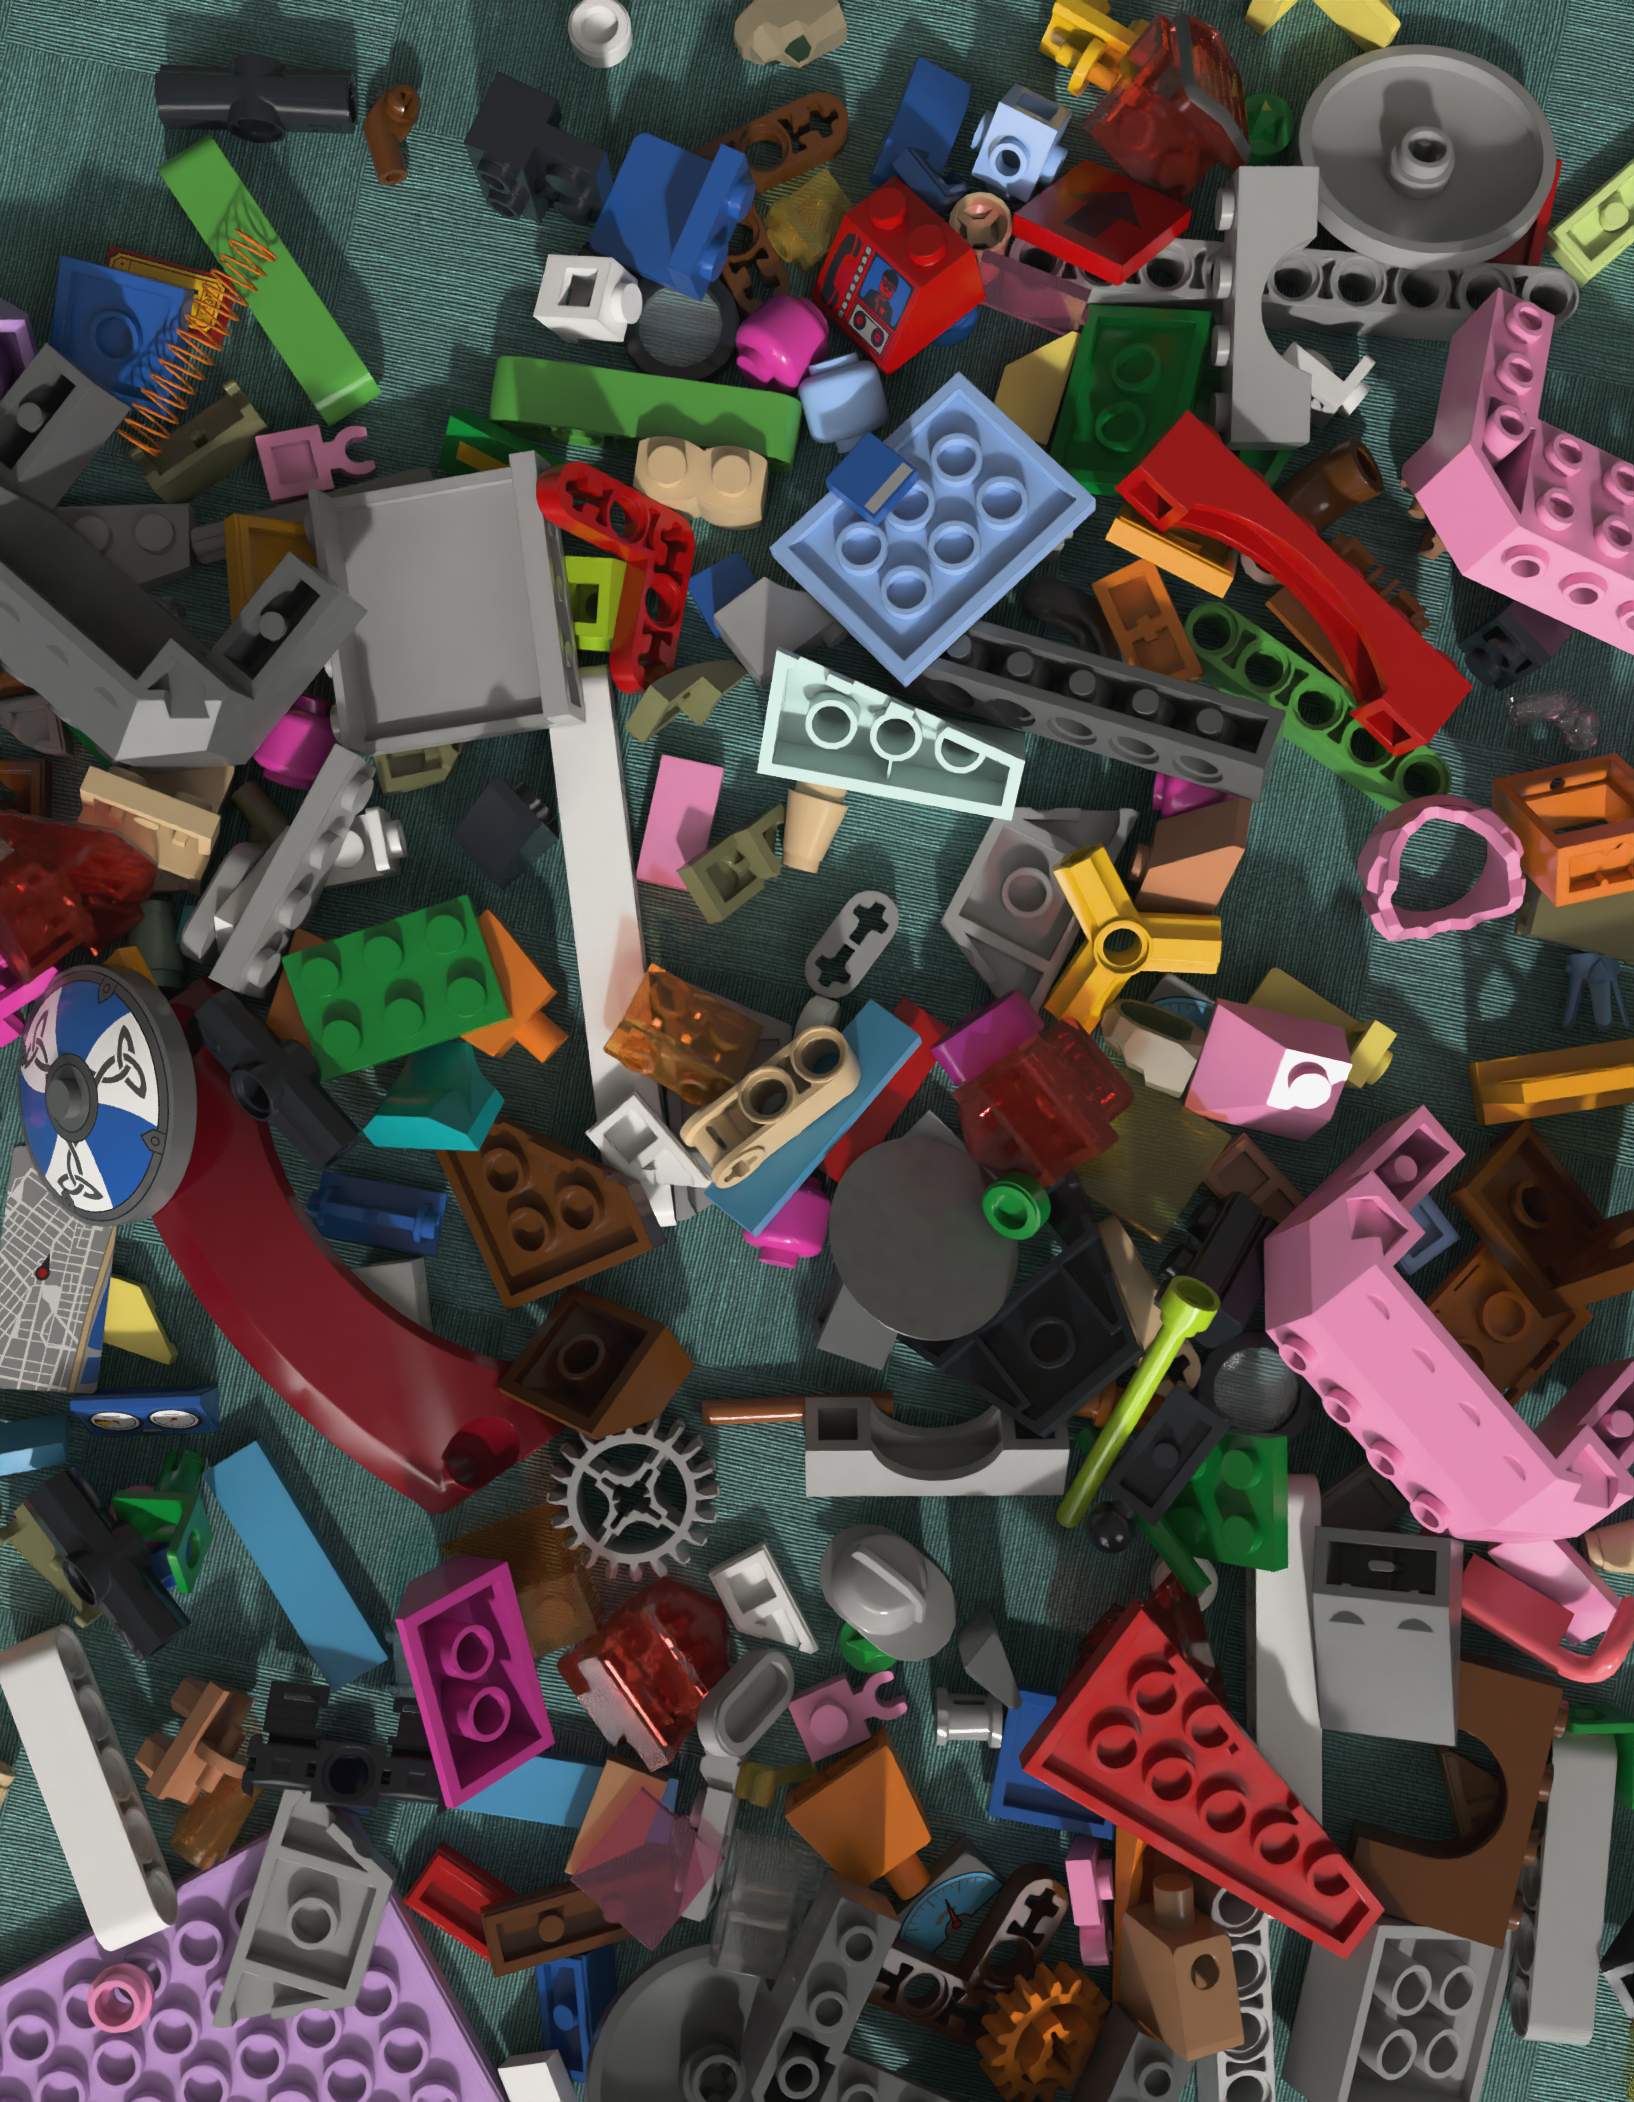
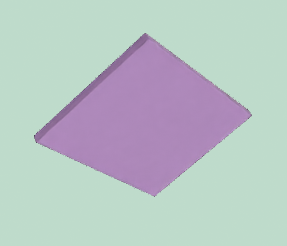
M332 1806L373 1846L357 1815L349 1814L336 1806ZM273 1826L173 1881L179 1904L178 1920L174 1925L114 1951L104 1949L98 1942L92 1927L0 1978V2102H510L501 2078L406 1904L402 1902L403 1899L395 1884L393 1885L360 1995L354 2006L328 2011L310 2008L302 2011L298 2016L272 2020L271 2014L237 2019L233 2027L222 2029L211 2026ZM117 1963L133 1964L144 1970L153 1983L155 1990L153 2008L143 2023L135 2029L119 2033L105 2032L93 2023L88 2012L87 1995L90 1985L97 1975L108 1966ZM119 1987L114 1988L115 1996L119 2001L123 2003L132 2002V1997L126 1990Z

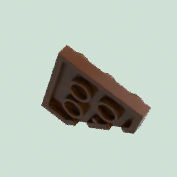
M499 1113L479 1151L434 1149L506 1311H510L625 1262L667 1242L639 1181Z

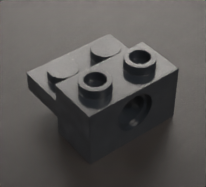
M499 71L464 140L483 196L486 198L485 202L498 214L515 221L524 216L541 224L552 202L554 208L572 222L587 225L590 220L596 223L613 187L606 151L560 129L559 124L562 120V114L558 99Z

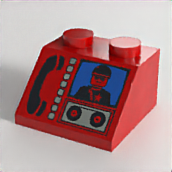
M894 175L844 215L810 297L822 314L888 377L985 300L986 294L973 246Z

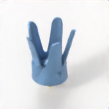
M1590 952L1567 955L1565 970L1569 974V986L1561 1022L1563 1031H1570L1575 1025L1585 984H1589L1596 1026L1600 1031L1608 1032L1612 1027L1611 984L1623 1023L1627 1029H1631L1617 983V975L1620 972L1619 960Z

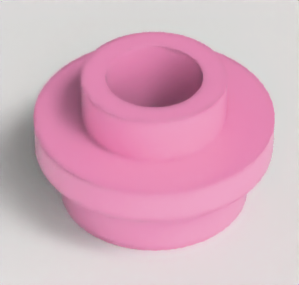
M129 1963L113 1964L102 1970L91 1983L87 1995L88 2012L91 2020L99 2029L109 2033L127 2032L138 2027L151 2012L155 2001V1990L150 1977L144 1970ZM119 1987L126 1990L132 1997V2002L123 2003L119 2001L115 1996L114 1988Z

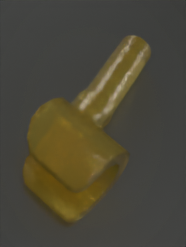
M746 1761L740 1769L734 1797L748 1799L753 1805L770 1808L772 1807L777 1785L784 1786L789 1783L813 1779L817 1775V1767L812 1762L788 1767H771Z

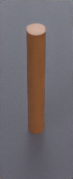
M892 1391L709 1399L702 1400L703 1426L805 1421V1397H870L882 1413L888 1417H894Z

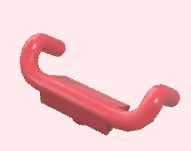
M1424 1526L1418 1534L1421 1536L1438 1537L1435 1532ZM1476 1553L1473 1554L1463 1571L1461 1615L1565 1678L1583 1683L1605 1681L1616 1673L1634 1641V1596H1624L1621 1599L1599 1646L1592 1655L1583 1656L1575 1654L1559 1645L1575 1613Z

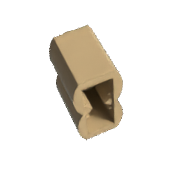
M670 436L650 437L639 441L632 486L636 491L679 513L686 520H692L701 516L709 523L724 529L750 530L763 525L769 486L768 463L758 453L742 447L717 446L703 451L695 444L684 439Z

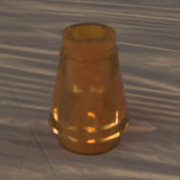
M227 1774L223 1775L212 1793L206 1791L174 1820L176 1829L169 1837L171 1846L185 1860L204 1870H209L216 1860H225L253 1808L256 1798L263 1788L254 1787L251 1798L241 1789L242 1779Z

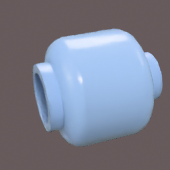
M857 351L808 366L810 376L801 382L799 396L813 440L823 444L836 442L838 453H845L851 451L868 431L872 433L873 430L887 422L889 409L878 368L873 362L867 360L859 361Z

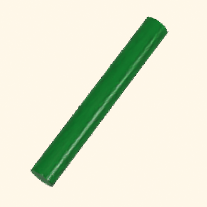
M1090 1424L1080 1431L1074 1439L1088 1456L1101 1432L1098 1427ZM1118 1456L1117 1459L1115 1460V1462H1114V1464L1112 1465L1110 1471L1112 1470V1468L1115 1466V1464H1116V1463L1118 1462V1460L1120 1459L1119 1456ZM1137 1514L1135 1516L1136 1524L1191 1599L1212 1584L1163 1516L1155 1526L1151 1525L1140 1515Z

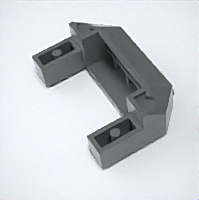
M45 343L0 401V659L2 660L0 665L15 679L30 688H34L48 701L47 706L55 715L72 727L85 733L96 743L94 748L117 767L129 770L131 766H135L159 774L244 765L368 610L321 570L289 551L211 649L52 511L131 408L86 369L48 343Z
M831 1870L827 1871L777 1980L763 1974L757 1986L739 2051L754 2102H961L852 2053L848 2044L849 2037L902 1924L887 1896ZM1114 2001L1070 2102H1178L1196 2059L1186 2062L1119 2002ZM1036 2096L1033 2100V2102H1043L1040 2098Z

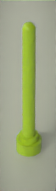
M1176 1276L1168 1285L1159 1302L1162 1311L1160 1313V1320L1163 1324L1057 1509L1056 1517L1063 1527L1073 1528L1080 1523L1186 1337H1194L1197 1332L1205 1331L1221 1305L1220 1299L1205 1283L1189 1276Z

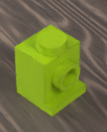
M564 556L576 650L610 652V643L613 640L627 562L614 558ZM597 602H598L597 614H596L595 608H596V604H597Z

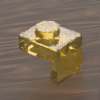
M824 168L788 198L783 195L774 202L763 222L769 228L767 229V237L776 253L788 263L794 261L800 271L804 273L829 253L844 215L855 206L827 168Z

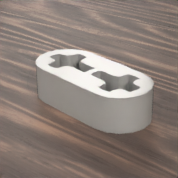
M869 890L855 894L846 903L812 949L805 962V978L808 986L816 995L834 1000L848 996L858 986L889 944L899 926V913L895 903L887 895L879 891ZM874 904L880 905L885 910L881 921L888 926L882 934L871 930L860 945L849 939L857 929L860 921L853 914L854 910L859 906L869 910ZM845 945L854 952L844 967V971L850 976V979L844 986L834 981L826 988L818 982L822 971L816 966V963L822 956L827 960H833Z

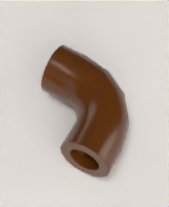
M1351 436L1297 470L1275 489L1273 493L1294 513L1307 518L1314 525L1319 536L1336 520L1381 494L1384 490L1381 472L1369 449L1359 438ZM1241 553V564L1245 573L1254 581L1264 585H1282L1269 571Z

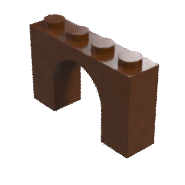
M1460 1650L1458 1729L1464 1730L1478 1738L1493 1753L1498 1772V1788L1495 1801L1485 1819L1471 1832L1444 1841L1423 1840L1353 1819L1345 1855L1377 1893L1385 1908L1384 1914L1503 1950L1507 1929L1512 1931L1518 1929L1524 1905L1523 1891L1517 1889L1522 1864L1529 1867L1532 1866L1539 1842V1829L1537 1826L1532 1825L1537 1800L1546 1802L1553 1784L1554 1765L1552 1762L1547 1761L1552 1736L1562 1737L1569 1714V1700L1562 1697L1563 1688L1552 1676Z

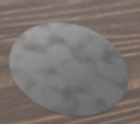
M905 1137L886 1141L872 1147L857 1158L841 1178L833 1196L829 1217V1237L834 1262L840 1277L853 1298L871 1317L885 1327L902 1335L920 1340L940 1341L959 1338L979 1329L991 1320L1004 1304V1300L1007 1299L1015 1281L1018 1268V1239H1011L1002 1235L988 1222L983 1211L982 1199L984 1192L994 1182V1179L980 1164L964 1152L943 1142L927 1138Z

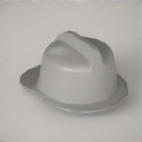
M859 1524L842 1530L828 1543L820 1560L819 1582L825 1600L842 1619L856 1629L878 1650L896 1660L917 1662L934 1656L948 1643L956 1625L957 1602L952 1586L939 1568L910 1542L882 1525Z

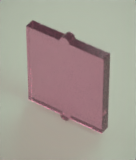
M984 249L978 268L986 299L980 304L1062 336L1072 331L1078 332L1080 324L1086 325L1091 313L1086 308L1092 290Z
M642 1787L574 1873L570 1881L606 1911L604 1917L607 1922L617 1921L653 1952L723 1863L725 1857L689 1827L690 1819L688 1816L682 1815L678 1817Z

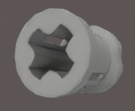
M936 1687L934 1709V1738L936 1745L946 1746L948 1740L987 1741L990 1748L1001 1747L1003 1708L1002 1702L990 1692L988 1694L949 1693L946 1687Z

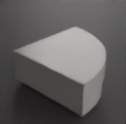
M35 694L0 701V722L20 743L48 756H74L70 730L63 723V720L48 708V701L42 695Z

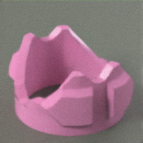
M1430 795L1404 803L1390 812L1378 823L1368 837L1358 857L1357 874L1365 891L1360 899L1375 929L1391 942L1411 938L1429 939L1436 933L1450 930H1468L1480 922L1509 915L1520 908L1523 903L1526 887V877L1522 874L1520 868V858L1524 854V850L1516 833L1491 808L1482 809L1467 799L1452 795ZM1439 818L1461 823L1486 838L1487 861L1483 873L1475 886L1457 902L1438 910L1425 912L1405 910L1391 903V896L1399 883L1400 855L1409 836L1415 833L1425 821Z

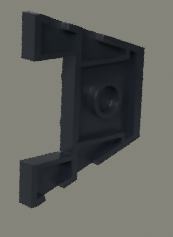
M1068 1163L1063 1164L1041 1183L1047 1192L1051 1205L1049 1218L1043 1226L1062 1248V1252L1004 1300L1000 1310L979 1329L959 1338L940 1341L920 1340L900 1333L896 1337V1340L920 1354L922 1358L969 1387L973 1392L1044 1438H1047L1146 1354L1081 1179Z

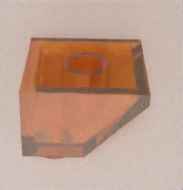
M548 1502L441 1544L446 1561L460 1554L508 1562L533 1658L541 1657L598 1634L606 1617V1611L590 1570L582 1565L584 1555L580 1545L575 1550H566L568 1538L571 1532L574 1531L572 1525L562 1529H555L552 1526L551 1519L554 1515L565 1509L564 1505H554Z

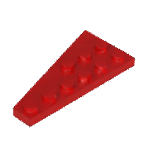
M1135 1596L1018 1755L1022 1770L1346 1960L1385 1910L1377 1893Z

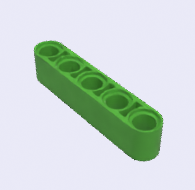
M210 133L156 167L226 274L247 284L220 259L219 254L231 256L256 269L231 247L228 239H235L263 253L237 234L234 230L235 228L241 230L277 256L276 262H271L233 243L243 254L267 274V277H262L227 258L224 259L258 289L257 292H254L232 281L240 295L249 303L248 307L327 425L331 428L381 395L382 391Z
M501 356L496 359L487 420L521 438L634 454L638 452L639 441L656 436L684 439L695 444L703 451L717 446H737L754 451L764 457L768 463V472L785 473L792 471L794 468L803 406L794 397L770 391L522 356Z
M1208 601L1197 605L1182 622L1205 673L1202 675L1203 680L1221 692L1285 710L1283 737L1389 812H1392L1404 803L1416 799L1411 797L1404 789L1403 775L1406 769L1416 771L1423 777L1426 784L1424 797L1449 794L1452 787V773L1449 765L1440 755L1423 745L1394 757L1349 714L1357 703L1355 697L1347 689L1230 606L1221 602ZM1208 624L1214 627L1221 638L1220 649L1206 650L1200 647L1193 637V626ZM1258 660L1270 669L1272 674V684L1270 687H1258L1249 681L1245 673L1247 661ZM1300 697L1313 698L1321 705L1323 710L1321 725H1312L1305 722L1298 711V700ZM1353 733H1361L1372 741L1375 748L1372 762L1359 760L1352 753L1350 738Z

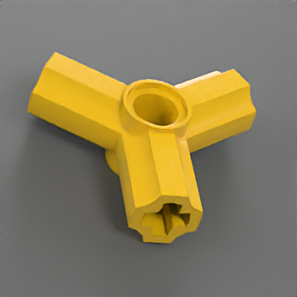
M1103 842L1089 846L1085 845L1065 855L1060 862L1052 866V871L1086 936V939L1043 1002L1044 1008L1051 1012L1058 1021L1076 1032L1080 1031L1090 1035L1104 1015L1107 1006L1114 1001L1128 979L1140 971L1216 974L1218 964L1220 963L1222 944L1221 919L1218 915L1137 912ZM1120 928L1130 929L1137 934L1133 945L1125 951L1112 952L1103 946L1107 935L1114 930Z

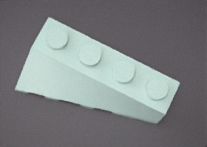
M778 646L757 773L1012 820L1025 764V733L934 716Z

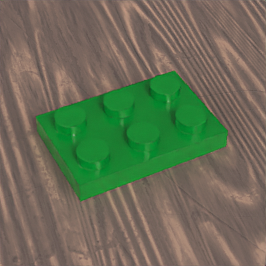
M1089 304L1050 457L1090 494L1123 497L1114 489L1158 437L1183 413L1189 410L1193 415L1195 414L1211 350L1212 333L1216 325L1213 311Z
M468 894L281 957L315 1060L320 1069L322 1081L325 1082L513 1019L472 897Z

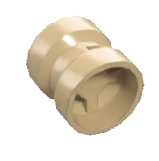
M975 192L967 194L952 209L949 225L973 247L985 245L981 249L974 248L981 279L990 277L997 272L1005 261L1013 224L1010 209L1002 199L992 193Z

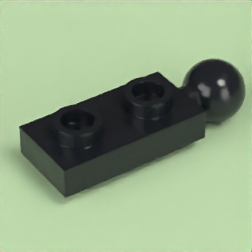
M1179 1379L1104 1479L1101 1487L1116 1497L1114 1501L1098 1503L1087 1514L1084 1528L1090 1544L1103 1553H1119L1127 1549L1135 1539L1137 1531L1135 1516L1137 1514L1155 1526L1230 1428L1233 1418Z

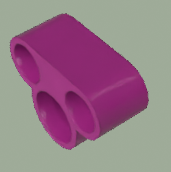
M1015 988L1000 998L996 996L969 1012L954 1025L951 1031L937 1040L929 1050L954 1085L958 1086L1024 1044L1040 1032L1045 1024L1020 988Z

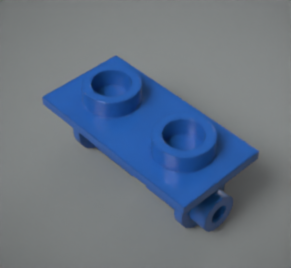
M322 1171L319 1192L312 1191L310 1194L307 1215L314 1217L313 1224L322 1236L437 1256L448 1193Z

